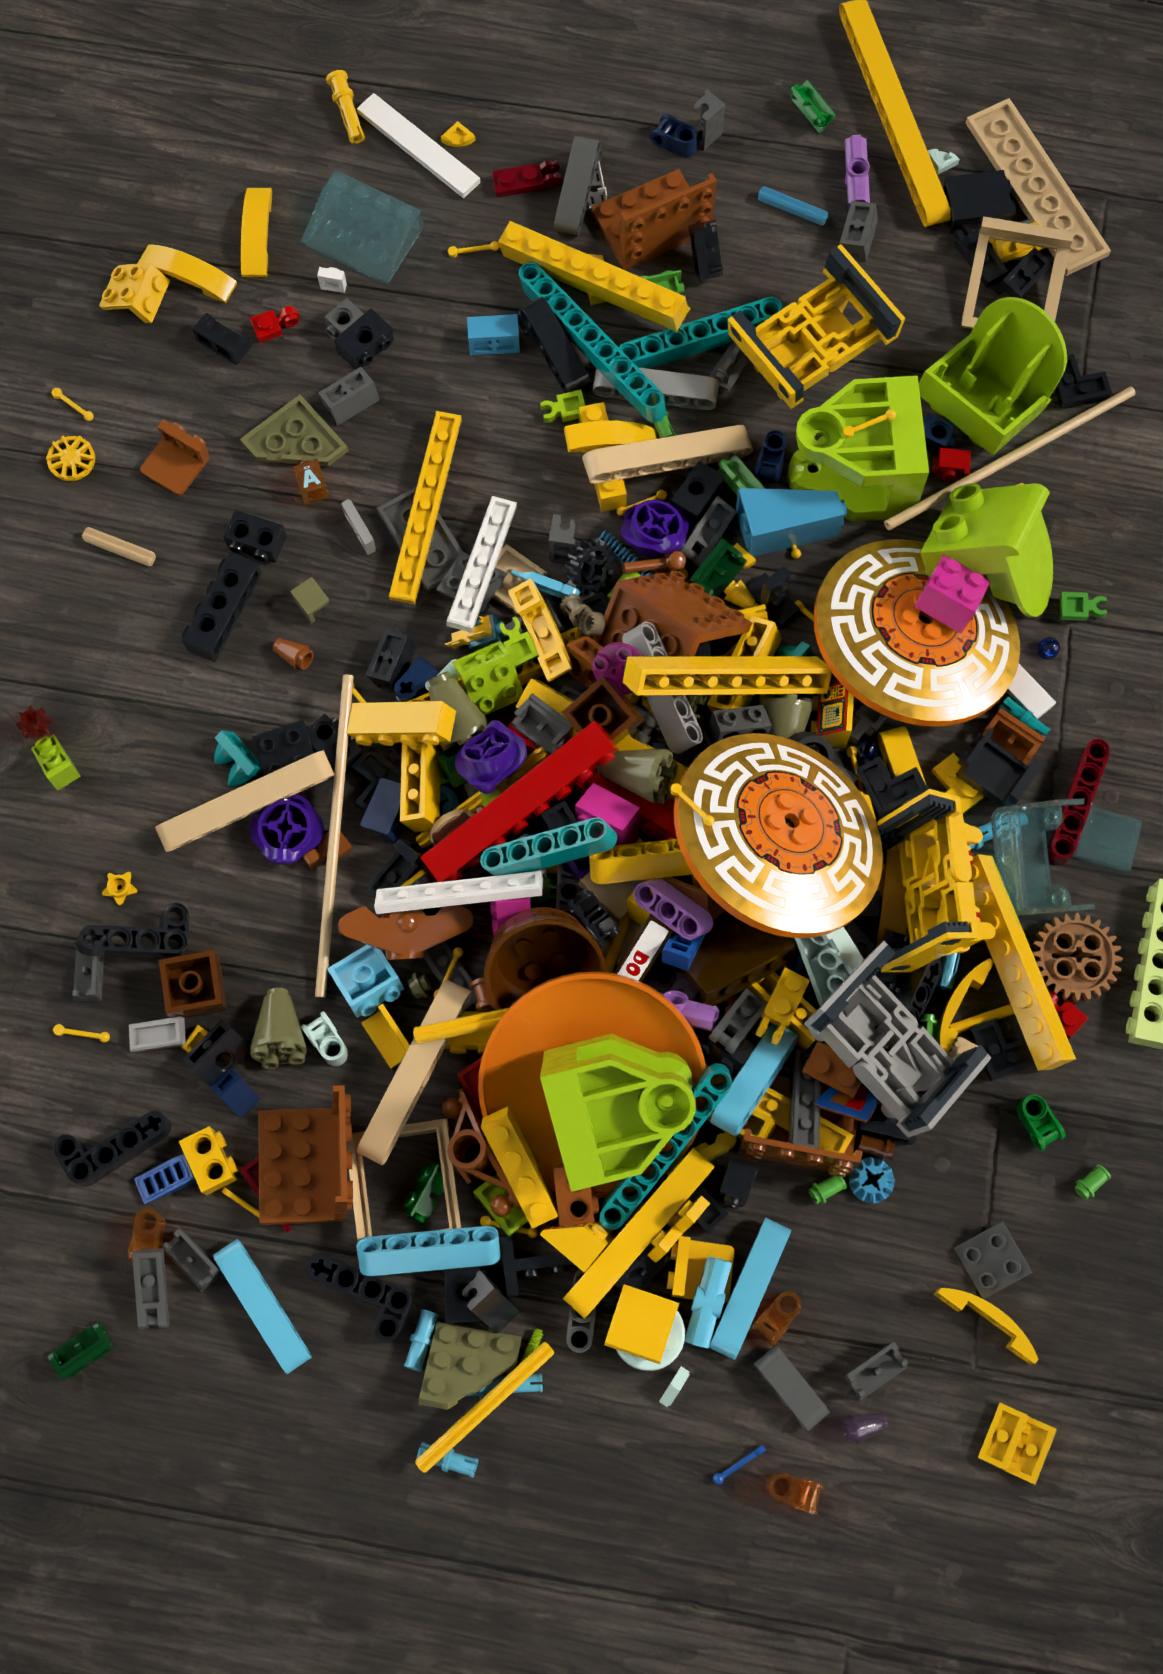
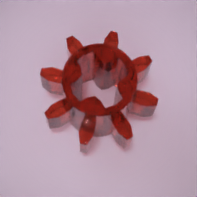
M29 706L28 710L24 713L19 712L21 722L16 723V726L19 730H23L22 735L26 739L31 735L38 741L40 736L49 734L47 725L51 724L52 720L45 716L46 712L42 707L36 711Z

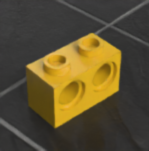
M209 1126L179 1141L203 1194L207 1196L237 1181L234 1173L238 1171V1168L232 1156L227 1157L223 1150V1147L227 1146L220 1131L215 1132ZM210 1140V1151L200 1154L199 1145L201 1142ZM221 1165L223 1168L221 1177L211 1179V1169L214 1166Z

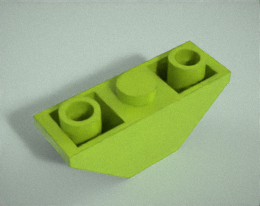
M54 734L50 737L45 736L39 739L35 746L31 748L44 774L57 791L81 777Z

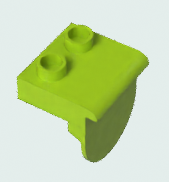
M1015 297L998 299L983 310L969 336L924 372L919 382L920 397L928 402L937 414L945 416L966 433L975 445L984 448L991 455H994L1039 416L1052 401L1050 396L1062 378L1067 364V350L1063 336L1053 319L1034 303Z
M969 483L954 489L950 493L942 513L934 523L933 529L920 552L928 577H930L942 556L946 555L975 573L986 574L987 580L991 581L989 585L994 598L1017 604L1020 611L1027 617L1041 615L1048 605L1053 582L1051 543L1041 512L1050 494L1049 490L1045 486L1036 483L981 489L978 484Z

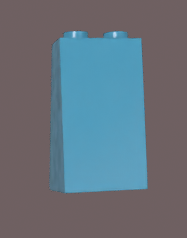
M742 488L738 491L736 516L747 552L753 557L788 549L793 545L797 547L838 537L841 526H844L843 519L844 515H847L845 501L843 499L840 500L837 491Z

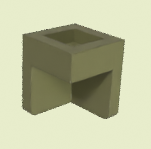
M313 577L290 591L295 604L311 624L315 622L313 614L329 603V598Z

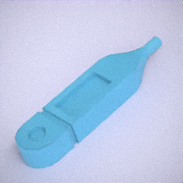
M511 571L512 575L519 577L524 582L531 578L539 591L555 597L566 599L565 597H569V594H580L578 589L538 573Z

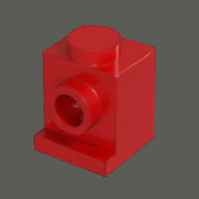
M940 448L937 457L932 458L931 472L935 473V478H942L944 481L960 480L970 474L971 451Z

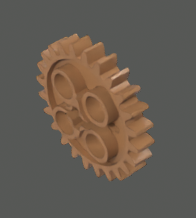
M1067 913L1064 914L1062 922L1057 917L1053 918L1052 926L1046 923L1042 927L1044 932L1039 931L1036 935L1040 941H1034L1031 946L1038 950L1033 952V956L1038 960L1036 963L1042 977L1046 980V987L1052 986V992L1055 994L1059 991L1062 992L1063 1001L1069 995H1072L1074 1003L1079 1001L1081 995L1085 1002L1091 999V994L1096 999L1101 996L1100 989L1107 992L1110 989L1108 983L1114 984L1117 981L1113 974H1118L1121 971V968L1115 965L1123 960L1122 957L1115 955L1121 949V946L1112 945V942L1117 937H1108L1106 935L1110 929L1109 927H1105L1102 930L1099 928L1101 920L1098 919L1094 924L1090 923V915H1087L1083 921L1080 920L1079 913H1076L1072 920ZM1057 938L1066 940L1068 949L1060 948L1056 941ZM1088 939L1094 942L1096 949L1093 951L1087 949L1084 940ZM1073 953H1076V957L1082 959L1079 962H1076V958L1070 956ZM1052 954L1060 956L1062 958L1055 959L1052 957ZM1092 957H1100L1101 960L1098 961V960H1096V959H1089V958H1092ZM1057 965L1065 966L1068 970V976L1060 975L1056 968ZM1085 966L1092 967L1096 972V977L1092 978L1086 975Z

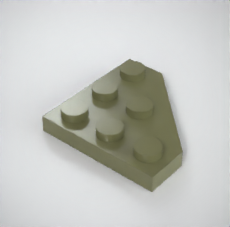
M300 394L240 439L241 444L258 462L330 466L349 452L348 446Z
M436 1322L419 1396V1405L448 1410L458 1404V1400L470 1393L473 1395L491 1384L492 1380L505 1372L507 1374L514 1370L517 1366L522 1337Z

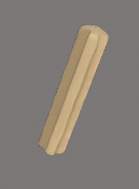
M87 527L82 535L83 540L89 544L146 566H152L156 559L155 553L90 527Z

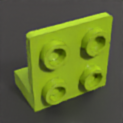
M501 640L452 662L455 671L463 681L468 696L484 716L519 701L524 692L511 655Z

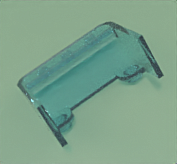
M1061 799L999 807L993 812L991 824L995 863L1017 916L1095 909V903L1071 906V896L1068 889L1063 885H1051L1046 831L1056 830L1061 825L1063 818L1062 807L1083 805L1084 799Z

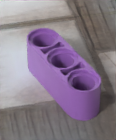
M655 878L636 886L634 898L638 905L683 938L692 940L710 932L712 929L713 919L711 915L665 880ZM693 920H694V921L696 922V924H697V929H696V927H695L694 924H693Z

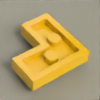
M952 753L935 766L931 772L948 790L945 793L960 797L961 809L964 814L984 799L985 796L955 775L961 765L957 763L959 758Z
M700 1196L694 1203L689 1200L667 1222V1225L670 1227L665 1233L661 1230L651 1241L654 1247L648 1253V1256L655 1263L659 1261L679 1237L695 1223L710 1203L703 1196Z

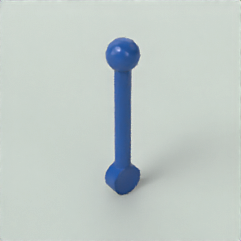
M763 1445L724 1472L715 1473L712 1477L713 1482L716 1485L722 1484L724 1478L766 1451Z

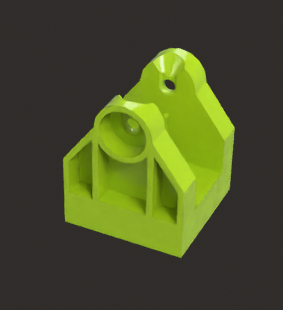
M918 376L854 379L820 407L809 409L802 414L797 422L795 435L799 450L793 454L787 474V481L792 490L837 491L840 500L843 499L846 504L847 515H844V518L851 522L888 520L919 503L929 475ZM892 409L896 413V417L893 420L886 419L855 432L851 438H846L843 434L845 427L858 426L884 415L887 410ZM818 434L823 435L817 441L814 438ZM814 465L818 468V472L810 473L808 467Z
M612 1033L544 1051L540 1079L571 1192L641 1175L672 1136L684 1130L693 1120L696 1112V1102L692 1092V1072L687 1062L677 1054L656 1052Z

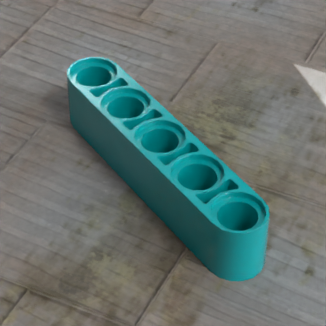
M591 818L490 847L482 853L480 862L482 867L493 876L533 872L608 851L615 846L617 834L602 818ZM604 831L603 834L597 838L598 834Z

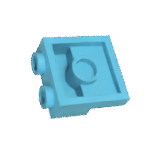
M365 945L327 968L357 1018L361 1015L365 1017L372 1015L376 1011V1006L384 1001L392 1002L400 996V992L404 990L401 981L382 951L369 945Z

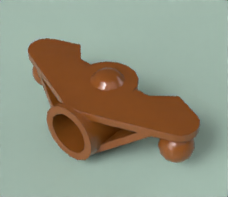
M454 905L441 907L435 915L425 916L422 909L384 913L381 918H378L366 906H363L342 916L338 922V930L347 938L386 952V960L424 958V950L470 929L473 924V915L467 908Z
M465 1088L459 1089V1098L449 1097L442 1105L443 1114L447 1118H458L454 1135L448 1143L447 1153L449 1160L453 1163V1170L457 1175L462 1176L467 1184L473 1182V1176L508 1191L509 1195H496L490 1204L491 1210L496 1216H507L512 1211L513 1205H516L519 1209L522 1208L481 1128L483 1119ZM476 1144L480 1145L478 1157L474 1161L467 1163L466 1153L468 1149ZM494 1168L501 1181L486 1174Z

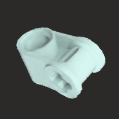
M323 1011L320 1013L321 1016L308 1025L303 1024L301 1028L324 1060L331 1066H339L347 1060L348 1050L337 1034L336 1028ZM340 1046L338 1055L334 1057L327 1056L330 1047Z

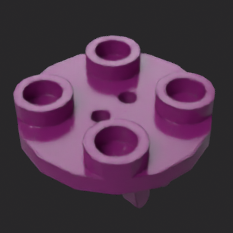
M616 642L607 644L599 650L592 662L595 680L598 681L602 676L611 678L624 695L633 693L622 683L625 672L623 665L626 666L627 657H643L638 649L626 643Z

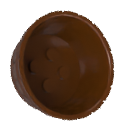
M537 907L527 909L509 918L496 932L485 961L484 987L486 994L489 995V1001L497 1011L509 1008L522 995L548 980L578 972H607L605 958L597 941L574 916L555 908Z

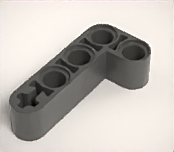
M576 135L574 137L554 221L555 232L578 237L580 235L595 170L598 171V161H601L602 147L599 140Z

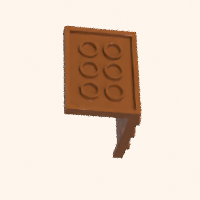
M677 169L592 206L591 214L623 270H627L689 243V225L713 220L717 180L713 173L708 174L706 181L689 187L681 171Z
M671 570L670 572L655 573L654 575L617 581L604 615V631L600 636H596L595 641L602 647L616 642L623 643L622 637L625 633L646 621L652 623L656 628L669 657H694L700 643L747 633L751 628L752 622L744 618L742 612L726 606L721 598L711 596L705 592L704 587L691 583L685 579L683 573Z
M777 1075L769 1088L790 1099L791 1078ZM821 1084L820 1096L831 1087ZM820 1108V1116L842 1128L843 1115ZM854 1119V1130L849 1132L854 1136L844 1153L788 1143L789 1132L776 1125L769 1139L751 1136L752 1130L745 1129L742 1138L739 1140L737 1154L751 1160L764 1159L826 1171L834 1176H849L861 1163L862 1151L856 1150L853 1153L858 1120Z
M345 1085L333 1086L332 1108L258 1111L260 1225L346 1222L347 1210H352L353 1181H347V1170L352 1169V1152H346V1141L352 1140V1128L350 1123L351 1094H345Z

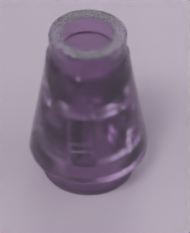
M883 1412L848 1415L847 1419L842 1420V1429L848 1443L855 1442L859 1444L887 1430L888 1423Z

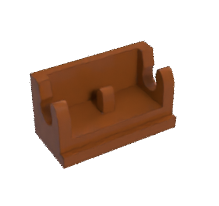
M1000 708L982 734L985 735L989 728L994 730L990 739L1026 765L1046 739L1002 708Z

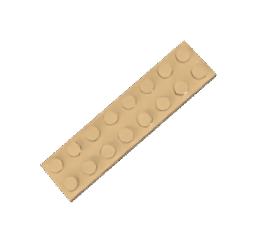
M1010 98L967 117V127L996 171L1004 170L1006 180H1010L1011 193L1027 218L1041 224L1043 227L1075 232L1069 249L1065 276L1109 256L1110 248ZM1048 248L1052 256L1055 257L1056 249Z

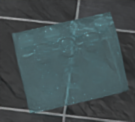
M335 170L320 194L301 243L388 285L424 228L422 211Z

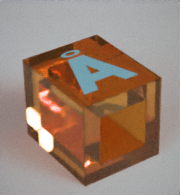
M318 460L303 461L293 467L305 505L329 498Z

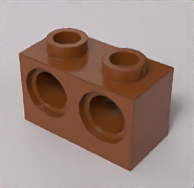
M585 635L566 644V650L572 665V670L568 673L587 688H590L597 682L594 677L592 662L603 647L588 635Z
M554 1164L553 1173L559 1225L594 1223L595 1214H600L598 1196H592V1187L571 1192L564 1164ZM579 1200L586 1204L587 1209L585 1212L578 1214L571 1209L570 1205L574 1201Z

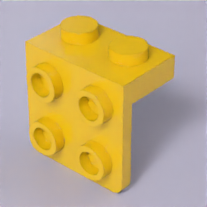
M151 263L119 265L111 274L110 282L102 294L100 307L103 310L129 309L144 323H152L170 280Z
M680 1236L678 1243H675L671 1248L670 1260H675L674 1272L669 1271L667 1289H672L671 1297L693 1300L697 1285H700L707 1257L712 1256L732 1262L724 1293H726L724 1304L727 1303L730 1295L734 1248L729 1245L693 1241L691 1237Z

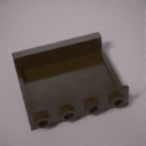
M725 911L713 920V927L710 932L705 934L689 970L679 969L700 992L699 1003L715 1006L795 961L798 945L793 938L761 931Z

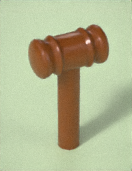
M674 551L659 559L622 563L623 573L660 569L664 573L670 572L671 570L683 568L686 564V557L682 552Z

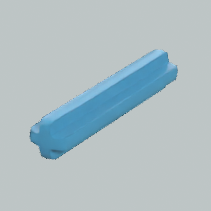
M765 186L759 191V201L821 226L827 221L828 212Z

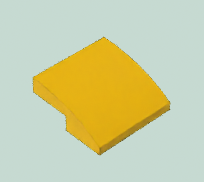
M624 1284L604 1345L660 1364L679 1303Z
M999 1403L978 1458L1036 1485L1057 1429L1033 1419L1023 1412Z

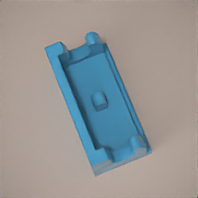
M518 314L467 317L470 356L520 353Z

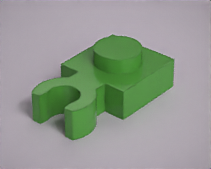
M1061 592L1060 620L1087 621L1089 614L1095 618H1104L1107 610H1099L1096 605H1104L1107 598L1097 596L1093 600H1088V593Z

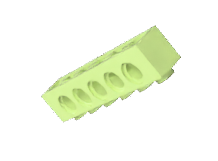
M1159 879L1153 886L1149 887L1146 901L1150 902L1149 912H1145L1142 927L1146 928L1145 938H1141L1138 947V953L1142 954L1141 963L1137 964L1134 973V980L1138 982L1136 991L1133 990L1130 999V1007L1134 1008L1132 1017L1128 1018L1126 1024V1033L1129 1034V1043L1163 1049V969L1155 967L1152 962V958L1156 957L1163 963V942L1156 935L1157 931L1163 932V913L1160 909V906L1163 905V879ZM1148 984L1156 985L1159 989V995L1152 994L1148 989ZM1144 1010H1149L1154 1014V1022H1150L1145 1018Z

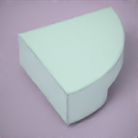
M938 149L928 150L937 175L959 163L960 159L952 152L947 153L938 151Z
M682 1366L680 1367L661 1397L660 1403L666 1407L672 1404L690 1375L688 1370Z

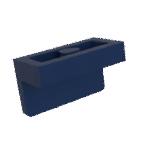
M381 778L360 823L362 828L380 833L386 841L394 844L398 841L404 824L400 822V783Z

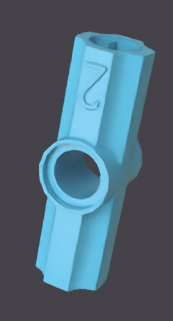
M712 1256L707 1257L700 1285H697L692 1301V1314L685 1342L709 1348L716 1319H719L726 1295L724 1290L732 1262Z

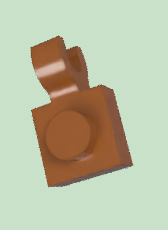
M341 831L338 860L353 850L351 844ZM329 832L323 835L321 842L317 845V849H313L303 856L304 862L310 870L327 859Z

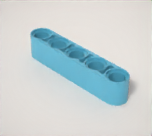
M773 1023L770 1025L733 1081L729 1092L714 1110L710 1120L711 1124L735 1137L740 1133L793 1051L799 1034L786 1029L776 1046L771 1043V1040L778 1026Z
M765 1217L711 1339L710 1349L733 1360L736 1359L789 1238L791 1229Z
M491 1226L370 1236L361 1239L356 1245L359 1269L366 1276L486 1266L498 1262L501 1256L498 1231Z
M236 1239L213 1254L217 1265L285 1373L289 1374L312 1358L308 1348L242 1243Z

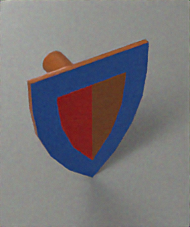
M861 1082L853 1099L833 1088H829L817 1099L814 1106L843 1115L842 1129L850 1132L854 1130V1119L865 1123L869 1120L877 1107V1098Z

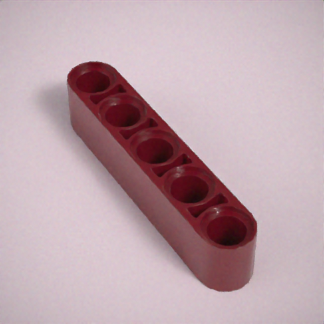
M1103 739L1091 740L1080 755L1046 851L1048 860L1055 865H1063L1068 862L1077 849L1110 756V746ZM1090 750L1097 751L1101 758L1093 757ZM1081 774H1088L1093 782H1086ZM1073 798H1080L1084 806L1076 805L1073 802ZM1069 821L1073 823L1075 830L1067 829L1064 822ZM1055 846H1063L1067 854L1062 855L1058 853Z

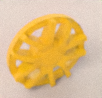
M62 436L61 439L52 443L46 456L47 465L55 477L64 481H76L88 475L93 469L95 452L91 444L81 436ZM74 441L71 446L68 444V442ZM63 443L66 445L64 450L59 447ZM80 443L84 444L82 447H80V448L77 450V448H78V446L80 445ZM89 449L90 455L84 454ZM60 460L59 462H56V463H54V464H52V462H51V461ZM82 460H87L90 462L88 465L82 463ZM77 467L85 469L77 474ZM62 468V473L59 474L56 469ZM68 469H72V476H66Z

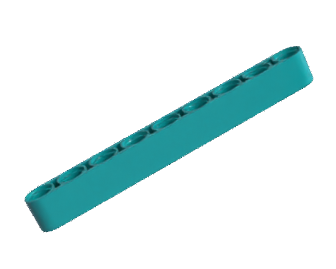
M530 262L522 265L519 269V277L524 293L532 301L542 296L546 299L567 338L649 422L662 420L666 415V407L661 390L538 264Z

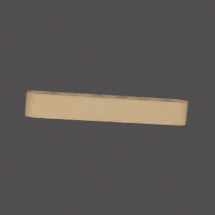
M735 425L595 449L584 454L582 460L590 483L597 484L694 467L698 461L704 464L717 463L724 458L729 460L734 454L739 458H743L751 454L753 448L745 426Z
M324 750L165 821L157 825L155 829L165 851L169 852L256 813L274 802L284 800L335 776Z
M446 979L420 1026L461 1018L471 998L472 991ZM450 1037L420 1044L416 1043L415 1039H413L357 1147L358 1154L380 1165L386 1162Z

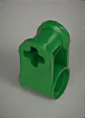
M1030 1095L1018 1102L1016 1113L1027 1130L1032 1143L1039 1151L1045 1150L1046 1145L1058 1138L1062 1140L1066 1137L1062 1125L1055 1118L1046 1101L1041 1096ZM1027 1102H1032L1036 1105V1116H1032L1027 1112ZM1050 1131L1049 1134L1043 1137L1044 1133Z

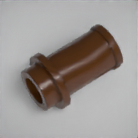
M862 1134L858 1150L883 1157L882 1160L885 1161L886 1158L892 1159L896 1143L890 1142V1138L886 1141Z

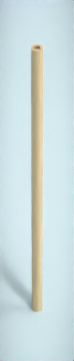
M1126 388L884 521L885 527L891 530L948 499L950 493L957 487L964 484L977 483L1135 396L1134 388Z
M347 674L343 675L316 977L315 997L326 998L327 968L329 967L349 737L346 731L351 712L354 676Z

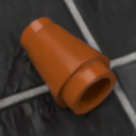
M278 638L273 645V652L277 653L295 669L301 668L305 670L313 660L314 653L308 645Z

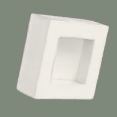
M319 267L317 277L320 289L345 293L347 283L344 271L333 267Z

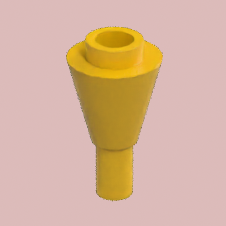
M733 580L724 590V593L727 595L724 600L742 609L759 606L742 580L738 583Z

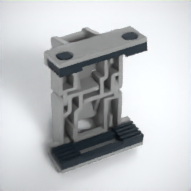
M883 941L847 977L804 1025L811 1031V1035L817 1041L822 1042L825 1040L848 1068L853 1066L855 1076L883 1104L881 1106L882 1113L888 1118H896L899 1121L896 1125L909 1138L931 1130L989 1062L991 1057L979 1045L974 1047V1049L971 1048L966 1052L963 1051L956 1054L952 1059L924 1027L918 1028L916 1018L875 976L896 953ZM886 1043L890 1046L887 1052L882 1048ZM927 1090L921 1098L916 1093Z

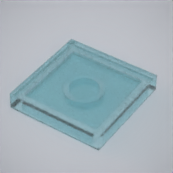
M1092 806L1080 837L1075 858L1129 873L1143 821Z

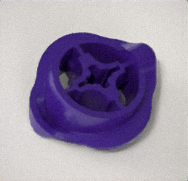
M647 500L631 506L626 511L621 527V536L625 542L630 544L639 553L649 557H663L666 554L679 551L684 546L689 524L687 519L672 505L660 500Z
M494 720L487 725L483 733L474 736L464 744L456 756L455 766L460 776L465 778L480 792L489 794L495 790L496 785L500 781L510 777L520 768L527 757V747L521 737L517 736L501 722Z
M295 794L258 811L251 820L250 835L269 861L279 865H287L296 862L302 855L314 849L321 842L324 835V823L309 801ZM281 810H285L282 811V815L279 820L270 821L276 813H278ZM294 810L303 812L307 820V827L296 824ZM289 824L292 827V830H287L285 834L282 831V828H287ZM267 831L278 834L280 848H275L270 844ZM304 837L301 843L289 849L295 838Z

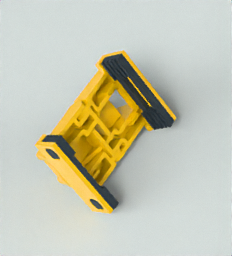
M842 245L829 251L826 265L823 269V273L827 276L828 280L800 297L798 303L793 302L757 327H754L741 311H738L728 319V335L754 364V369L758 373L760 372L775 389L779 399H783L790 409L803 402V392L828 376L829 372L836 371L879 340H882L887 345L898 338L905 321V317ZM848 301L863 316V319L854 325L842 314Z
M928 789L876 822L882 848L886 847L888 850L891 848L892 851H900L903 887L907 888L904 901L910 944L906 947L893 948L896 953L881 968V972H912L942 956L966 952L975 943L982 940H990L995 936L996 933L993 925L981 922L980 909L975 906L973 882H969L972 877L973 855L970 851L971 847L968 845L981 842L983 835L977 827L964 823L960 797ZM934 828L935 834H932L928 831Z

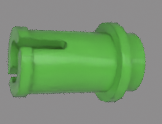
M667 411L662 420L650 422L654 424L660 438L676 436L667 418L669 416Z
M1098 1164L1084 1179L1076 1181L1077 1185L1074 1189L1084 1200L1093 1198L1095 1196L1094 1192L1107 1180L1111 1179V1175L1102 1165Z
M833 1175L819 1184L813 1183L808 1191L816 1204L820 1202L824 1204L827 1198L841 1190H845L847 1186L843 1177Z

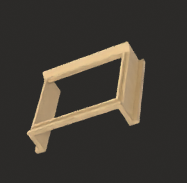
M983 216L960 328L973 329L978 318L973 317L989 238L1056 249L1044 311L1055 322L1069 249L1075 232Z
M448 1119L407 1124L404 1126L399 1138L437 1132L449 1221L448 1229L461 1228L453 1163L449 1160L447 1153L449 1143ZM365 1131L352 1133V1140L346 1141V1151L352 1152V1169H349L350 1181H353V1208L358 1242L365 1237L372 1236L363 1156L357 1153V1147Z

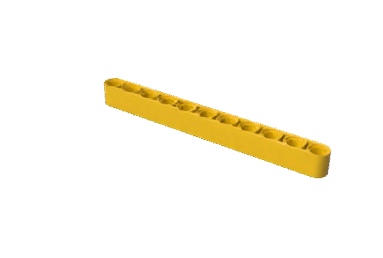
M852 0L841 3L839 7L841 21L924 227L950 221L951 211L949 203L867 0Z

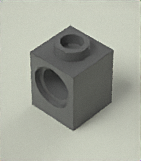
M346 298L325 316L327 333L334 340L364 313ZM341 322H348L347 324L340 325Z

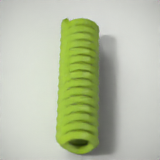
M534 1329L535 1332H533L531 1340H529L528 1348H526L521 1362L539 1347L542 1336H544L542 1330Z

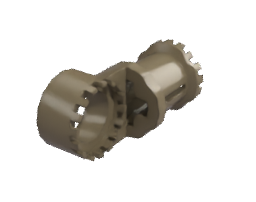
M572 593V595H568L569 597L566 596V599H562L560 609L563 614L569 616L571 623L578 627L584 635L600 636L603 633L605 618L602 613L593 612L588 605L583 604L578 594Z

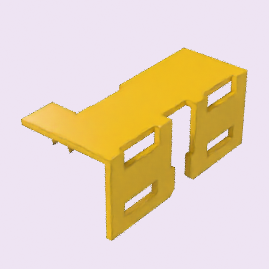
M490 615L478 616L482 624L474 627L472 633L463 630L451 633L452 641L445 643V645L452 649H457L459 646L469 645L470 641L478 642L480 639L492 637Z

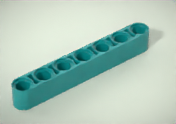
M764 298L682 324L677 332L666 329L625 342L619 348L628 357L632 358L631 361L638 368L651 369L732 343L733 339L728 335V319L741 311L751 321V324L757 327L773 316L766 313L771 312L775 315L781 311L782 303L777 298ZM724 327L727 328V330H720L719 328ZM695 335H702L704 337L698 338ZM672 342H678V343H680V344H679V345H672L671 343H672ZM648 350H655L657 352L650 353Z
M719 1063L710 1065L693 1085L692 1092L695 1098L699 1096L706 1097L708 1103L703 1107L696 1106V1112L690 1126L675 1133L668 1141L673 1145L672 1149L666 1152L660 1151L650 1163L655 1167V1170L649 1174L642 1173L641 1175L618 1180L600 1204V1222L605 1228L615 1230L626 1222L729 1092L732 1086V1079L729 1069L725 1065ZM715 1074H723L726 1077L725 1082L720 1085H715L710 1080ZM627 1186H633L638 1191L632 1196H627L622 1190ZM615 1208L620 1214L615 1218H610L605 1214V1211Z

